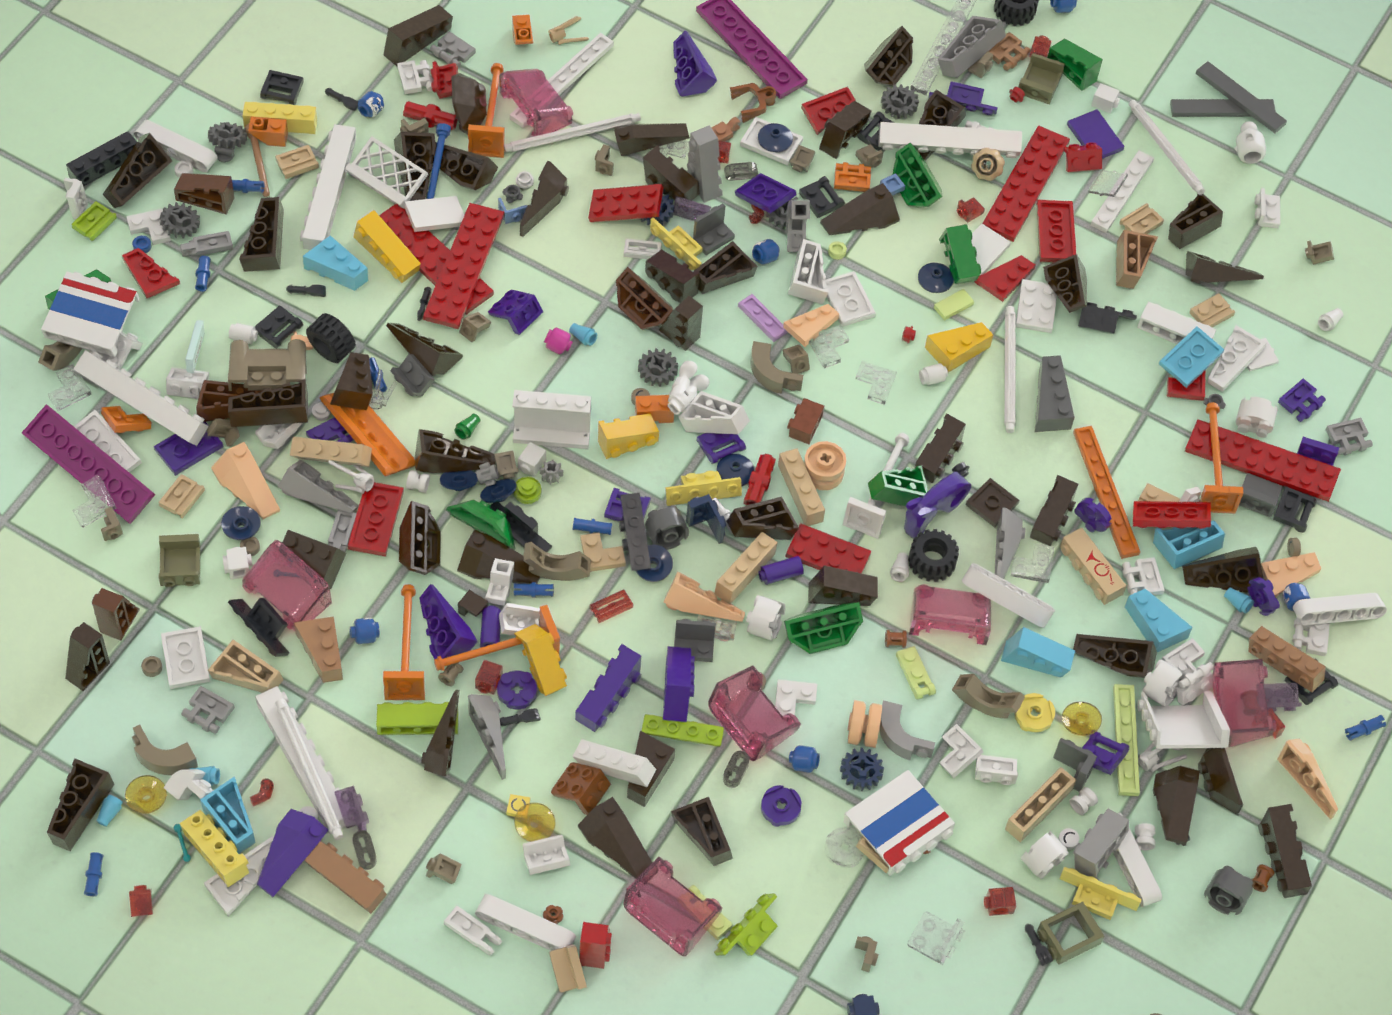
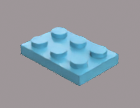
M1196 326L1159 361V365L1187 388L1224 353V349Z

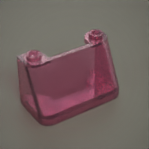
M537 68L511 70L499 75V93L504 99L512 98L527 117V124L533 127L534 131L531 132L533 137L555 132L572 124V108L565 104L548 82L542 70Z
M275 540L268 546L242 579L244 590L249 594L260 593L283 614L284 621L288 624L287 628L290 630L293 629L295 631L294 622L313 620L332 604L330 587L327 582L279 540Z
M925 584L919 585L913 592L909 635L919 636V632L924 629L928 633H930L931 628L969 633L968 638H973L974 636L977 638V644L987 645L991 632V599L980 593L929 587Z
M1262 659L1214 662L1213 693L1230 728L1228 747L1270 737L1276 731L1275 719L1272 720L1268 714L1264 689V678H1268L1267 666H1263Z
M753 665L717 682L709 698L708 705L712 714L751 761H756L797 732L801 723L795 715L787 713L782 716L761 690L763 676Z
M658 857L626 889L623 903L624 908L631 916L681 956H687L720 915L723 907L714 898H706L702 901L673 877V866L671 863Z

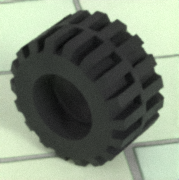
M995 0L994 12H996L997 18L1000 17L1002 22L1005 21L1008 25L1013 24V26H1017L1019 24L1022 26L1024 23L1028 24L1030 20L1034 19L1039 0Z
M322 314L306 329L307 338L313 348L322 357L333 363L341 362L356 347L355 339L350 330L339 319L330 314Z
M928 529L924 533L920 532L918 537L915 536L910 548L908 561L910 562V569L913 568L912 572L915 575L919 574L918 578L920 579L926 578L928 582L930 580L938 582L939 579L943 581L947 576L950 577L956 568L959 556V547L956 546V540H952V536L950 534L946 535L943 530L937 532V529H933V531ZM929 551L937 552L943 558L939 560L930 559L924 553Z

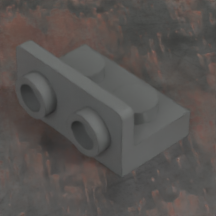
M408 354L399 368L392 367L390 370L394 375V379L401 383L405 388V392L411 396H423L435 380L414 354Z

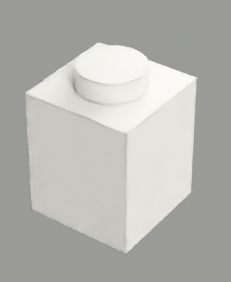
M1100 83L1094 94L1091 106L1111 114L1113 108H1117L1120 102V98H1118L1120 91Z
M529 442L518 458V469L524 474H530L535 477L546 461V450Z

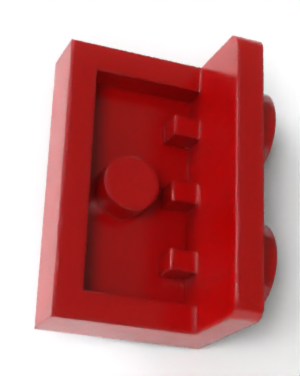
M433 61V68L430 70L434 80L431 83L433 92L437 93L439 99L452 96L451 77L458 74L457 64L452 63L438 66L437 62Z
M1090 142L1086 143L1085 146L1070 144L1069 147H1064L1067 172L1102 169V148L1097 143Z

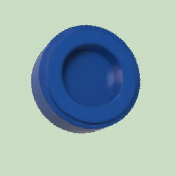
M137 236L132 242L134 250L139 248L144 253H148L151 250V240L147 236Z

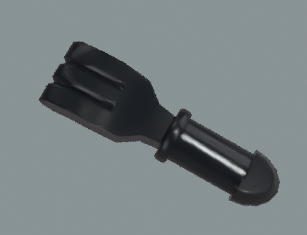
M332 88L325 89L327 96L338 100V102H343L346 108L353 111L358 108L357 100L344 96L332 90Z
M289 285L286 287V291L290 294L302 293L304 295L326 296V287L324 285H311L310 287Z
M430 287L424 288L422 298L420 299L421 305L417 312L418 321L423 319L425 305L428 304L432 290Z
M537 708L528 709L520 715L515 714L513 716L501 717L500 725L506 726L514 723L519 724L520 722L540 721L541 718Z
M1029 923L1026 924L1025 932H1027L1032 945L1036 947L1035 953L1041 965L1044 966L1052 962L1053 958L1046 946L1040 943L1041 939L1036 934L1034 926Z

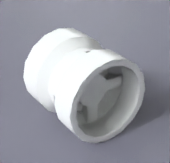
M411 470L407 478L406 488L410 490L418 489L419 492L426 493L430 482V475L425 473L420 475L417 471Z
M1084 787L1080 790L1079 795L1073 796L1069 802L1076 813L1084 815L1089 810L1088 807H1093L1098 803V798L1090 788Z
M1147 823L1136 825L1135 835H1137V838L1135 840L1140 850L1154 849L1155 839L1153 836L1155 835V826Z

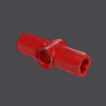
M408 101L404 106L403 116L415 120L425 118L429 128L437 126L439 123L448 124L451 130H455L458 120L456 115L441 111L437 105L428 104L424 106Z
M766 453L760 455L755 471H752L750 476L749 488L743 503L746 506L761 502L764 493L767 492L771 481V473L776 462L772 455Z

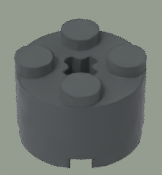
M675 505L660 510H652L648 513L645 528L653 545H659L669 550L679 546L683 538L685 540L688 538L689 529L680 510Z
M1224 866L1223 869L1215 872L1204 895L1205 898L1208 896L1210 899L1208 903L1217 911L1227 915L1230 912H1236L1235 915H1238L1242 912L1253 892V881L1249 877L1236 872L1232 867Z

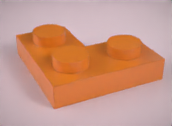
M120 406L101 408V415L114 433L139 432L151 429L152 422L143 413L126 415Z

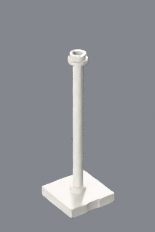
M900 433L896 436V445L884 470L893 469L902 448L909 443L908 435ZM850 497L843 526L878 539L881 534L886 510L875 507L877 500H873L871 497L868 503Z

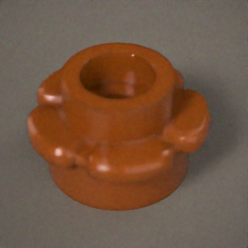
M549 905L546 907V911L543 912V918L558 924L563 920V910L559 906Z

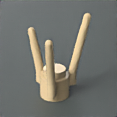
M575 16L565 23L548 30L551 41L553 43L558 42L561 45L563 43L589 40L588 37L563 39V37H566L564 29L581 20V17Z

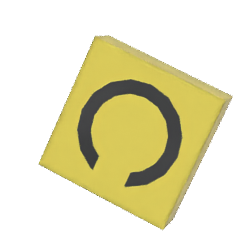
M510 794L506 815L527 819L530 797Z

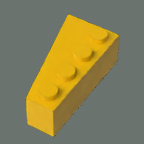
M375 210L357 221L353 237L390 271L395 279L403 283L419 271L421 263Z

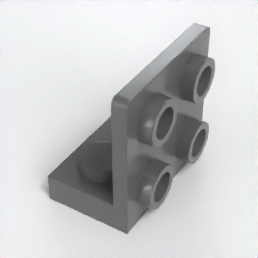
M723 203L719 206H714L709 212L699 215L694 220L693 239L703 248L702 252L705 255L735 238V234L724 223L726 206Z
M1247 473L1242 485L1243 496L1239 505L1271 517L1283 487Z
M676 620L674 647L691 648V656H695V661L713 662L716 623L707 620Z
M1060 738L1053 758L1076 770L1074 776L1076 782L1073 789L1080 792L1091 774L1097 756L1090 750L1082 749L1075 745L1071 740Z

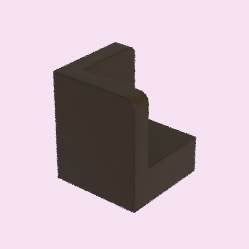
M469 589L458 602V613L465 617L469 612L477 617L484 608L489 606V603Z

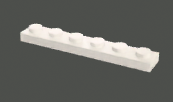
M1138 150L1093 218L1090 226L1104 233L1108 232L1153 163L1154 157Z

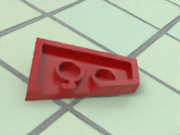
M847 86L802 104L801 109L818 135L825 129L824 125L829 118H833L838 111H842L846 105L851 104L856 99Z
M137 248L122 255L124 263L146 299L180 284V280L177 277H173L168 273V270L157 265L141 249Z
M1020 255L980 275L974 283L1003 302L1022 283V279H1026L1035 269L1036 264Z

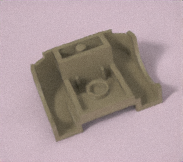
M300 339L291 340L288 343V349H249L248 343L243 340H235L230 344L229 391H232V383H244V388H248V391L266 388L274 390L282 388L283 384L306 379V344Z

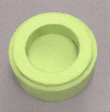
M835 241L829 245L828 254L831 258L840 260L845 257L847 248L844 243Z

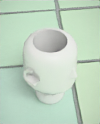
M1243 123L1240 130L1241 133L1236 138L1237 146L1234 149L1238 152V157L1244 163L1254 164L1260 162L1266 155L1265 138L1257 130L1255 123Z

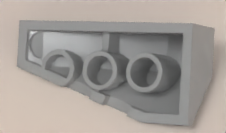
M299 460L287 469L277 486L288 496L349 513L355 511L359 506L342 491L334 490L332 482L321 479V473L302 460Z
M1002 508L996 536L995 575L1002 579L1006 576L1021 539L1025 538V528L1022 527L1023 520L1007 508Z
M468 695L469 716L503 780L506 778L499 719L500 707L497 701L493 702L491 696Z

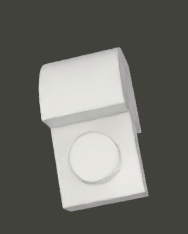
M495 558L490 574V584L485 597L488 603L505 606L512 585L514 562Z
M198 769L179 770L170 777L164 786V789L177 800H188L192 793H195L202 799L214 791L211 788V784L202 779L206 773Z

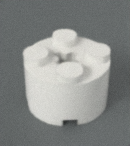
M1251 397L1250 400L1243 398L1236 418L1237 430L1242 433L1253 432L1261 438L1267 437V434L1271 433L1278 411L1277 406L1275 405L1274 408L1271 405V401L1261 397Z
M757 595L754 601V610L749 611L746 622L749 623L747 632L772 641L779 633L783 622L780 621L781 614L785 615L786 606L779 601Z
M1160 659L1155 666L1154 672H1149L1146 675L1144 682L1147 684L1142 692H1145V695L1160 705L1168 706L1176 698L1177 688L1179 687L1178 682L1186 674Z
M1049 831V833H1046L1033 844L1028 853L1025 852L1020 859L1037 877L1042 879L1054 866L1059 865L1069 852L1058 838Z

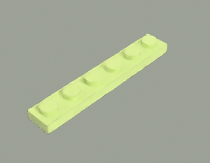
M1114 684L1116 742L1129 745L1127 755L1117 766L1118 795L1139 796L1134 685Z

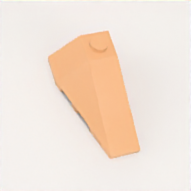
M245 442L227 449L211 467L219 483L224 488H228L235 497H239L245 502L247 507L254 509L262 519L280 512V508Z
M677 571L664 599V603H666L668 608L705 616L743 621L745 612L724 600L719 601L714 592L702 590L699 588L700 583Z
M1300 738L1288 740L1277 760L1331 820L1338 811V807L1310 747L1303 743Z

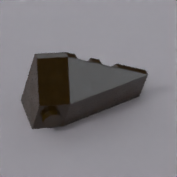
M936 89L925 104L919 124L958 127L966 116L965 107ZM928 150V152H919V154L926 161L934 151Z
M686 123L629 124L614 129L621 156L690 138Z
M882 183L860 194L820 220V223L829 235L850 233L852 230L858 229L867 231L868 228L878 227V229L886 228L899 222L900 218L892 194Z
M1077 254L1043 267L1045 280L1069 313L1087 307L1086 271Z
M387 322V328L409 354H414L432 376H436V374L444 375L463 357V354L451 347L435 344L434 339L418 336L419 332L402 324Z

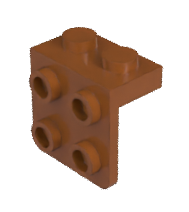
M572 762L554 785L551 793L553 796L575 801L583 814L588 815L597 806L611 783L601 769Z

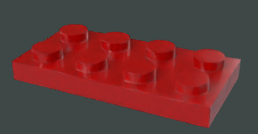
M662 184L594 189L588 219L590 222L659 217L663 186Z
M1037 200L1040 262H1057L1075 255L1076 240L1073 201Z
M374 482L371 490L364 491L349 539L348 550L386 557L402 501L404 487Z
M1134 501L1133 527H1177L1180 529L1186 527H1196L1199 529L1211 527V502Z
M800 523L799 529L795 533L785 557L799 556L802 564L820 570L823 566L863 573L871 555V550Z

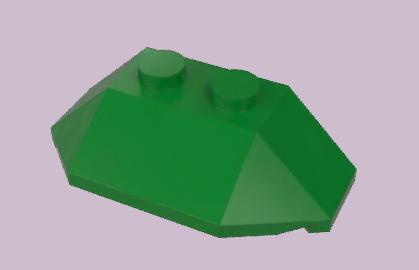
M911 142L896 152L893 174L896 173L905 185V190L900 193L908 206L929 207L943 197L942 189Z
M474 499L446 508V511L452 517L515 550L510 522L505 518L507 515L498 509L493 511L486 502L481 500L479 503Z
M859 602L799 614L785 620L784 624L788 640L807 653L812 654L847 645L863 623V617Z

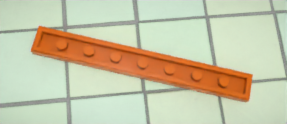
M1092 426L1074 429L1073 434L1099 502L1111 515L1112 519L1109 521L1111 523L1109 528L1121 559L1139 555L1140 549Z

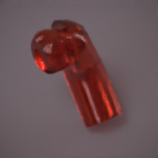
M751 204L754 212L752 215H749V220L752 224H758L765 213L762 209Z
M268 778L263 779L260 783L259 793L249 797L253 806L271 798L274 789L272 780Z

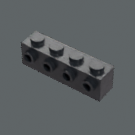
M127 131L66 164L69 178L82 181L84 187L122 166L137 141Z

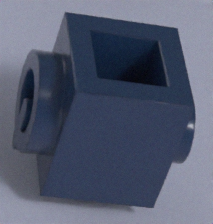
M859 994L852 998L851 1003H847L848 1015L880 1014L879 1004L874 1001L873 995Z

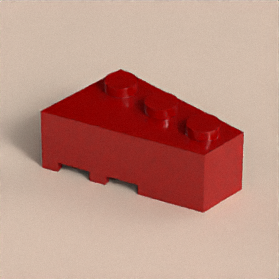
M583 922L579 958L581 966L604 969L605 961H610L612 933H610L609 925Z

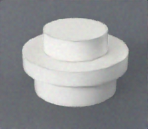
M520 172L516 177V184L520 188H529L534 183V178L529 172Z
M323 402L315 404L312 408L313 416L320 421L326 420L331 414Z

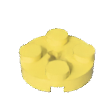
M1038 693L1024 695L1025 698L1021 707L1015 713V719L1020 728L1030 732H1042L1049 729L1055 717L1053 703ZM1032 709H1035L1040 714L1037 716L1031 715Z

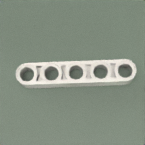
M144 120L134 132L137 140L142 135L151 133L168 156L179 161H188L192 164L193 168L202 172H208L218 159L216 153L209 148L150 120Z
M972 563L962 579V582L969 588L1039 627L1044 628L1055 612L1054 608L977 564Z
M1377 593L1302 599L1293 606L1295 614L1303 625L1377 619L1384 616L1387 612L1386 606Z
M1129 829L1116 852L1113 851V854L1133 894L1142 899L1139 905L1145 907L1161 901L1162 894Z
M490 894L484 895L475 912V915L483 921L550 951L572 945L576 938L572 931Z

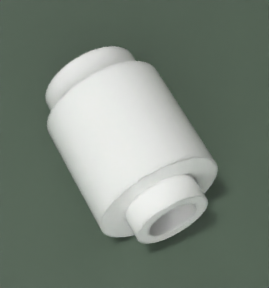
M240 323L231 324L229 339H233V341L243 340L250 345L253 341L256 342L258 331L255 330V326Z
M941 363L924 367L923 370L919 371V378L923 385L944 382L946 377H948L947 368Z

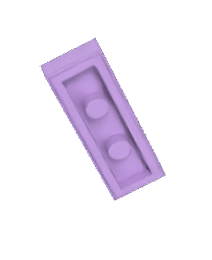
M753 294L738 303V307L773 342L788 333L783 328V324Z

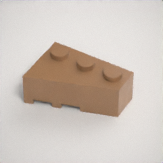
M1123 230L1117 240L1116 286L1134 289L1142 276L1158 236Z
M334 616L294 622L295 633L304 646V650L309 655L322 682L343 680Z

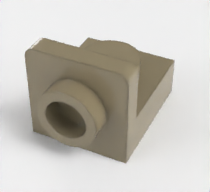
M871 144L856 151V157L864 166L872 168L882 163V150L876 151Z
M476 312L463 319L459 333L473 342L479 332L490 327L491 321L479 312Z
M800 344L783 349V356L790 363L792 373L799 374L810 370L808 354Z
M111 506L104 509L107 516L104 517L107 527L101 529L104 541L114 540L123 534L121 525Z
M440 853L428 861L426 876L430 878L434 875L453 884L456 881L462 864Z

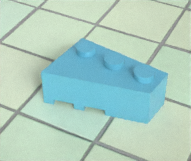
M331 236L303 255L304 269L308 271L313 270L322 277H329L334 282L354 291L369 281L367 267Z
M1211 521V527L1204 529L1196 527L1180 529L1173 527V529L1162 530L1161 528H1156L1153 544L1173 569H1176L1221 549L1225 533L1215 521Z
M1143 589L1128 596L1125 609L1145 639L1154 642L1157 652L1188 639L1193 627L1148 590Z
M1023 627L1006 641L1001 661L1056 677H1063L1071 670L1075 650Z
M235 776L200 799L205 814H209L214 820L215 826L223 830L226 835L225 839L227 841L231 840L235 844L238 854L255 843L254 833Z

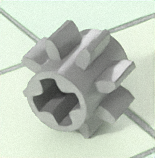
M554 460L544 462V468H540L542 481L546 480L550 485L555 482L559 483L560 477L563 476L561 463L557 464Z
M489 462L479 465L480 470H477L476 474L480 484L485 483L486 487L495 484V479L499 478L496 466H490Z

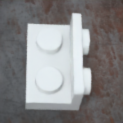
M65 178L66 199L68 200L72 217L76 220L85 212L88 201L82 181Z
M1261 188L1259 194L1255 196V205H1257L1255 219H1257V225L1279 228L1280 196L1265 194V188Z
M172 367L166 378L167 395L199 399L203 381L209 380V372L195 370L194 373H187L186 369Z

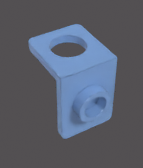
M498 198V209L504 211L503 220L505 224L518 222L523 218L527 205L506 210L502 199Z

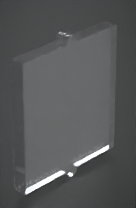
M1101 170L1088 189V193L1115 197L1128 174L1116 172L1115 170Z

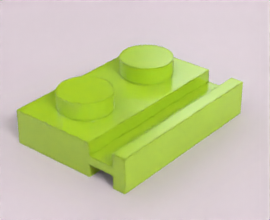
M95 201L71 225L74 230L93 241L117 219L116 213L110 212L108 208Z

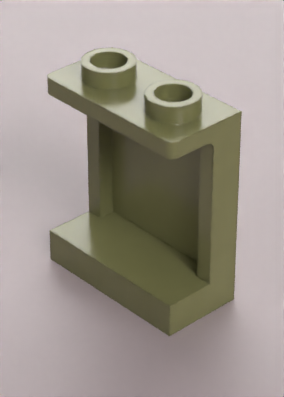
M1033 53L1018 87L1024 91L1026 97L1050 105L1062 77L1065 64Z
M199 534L159 536L160 586L173 587L175 585L193 586L200 584L201 543Z

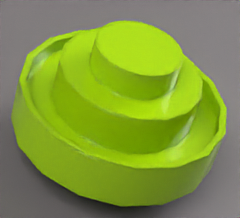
M527 476L516 481L517 488L513 493L517 501L531 504L541 497L542 488L537 479Z

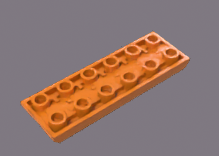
M334 393L320 396L319 399L355 442L372 448L370 459L384 476L415 466L414 457L369 405L367 410L330 405Z

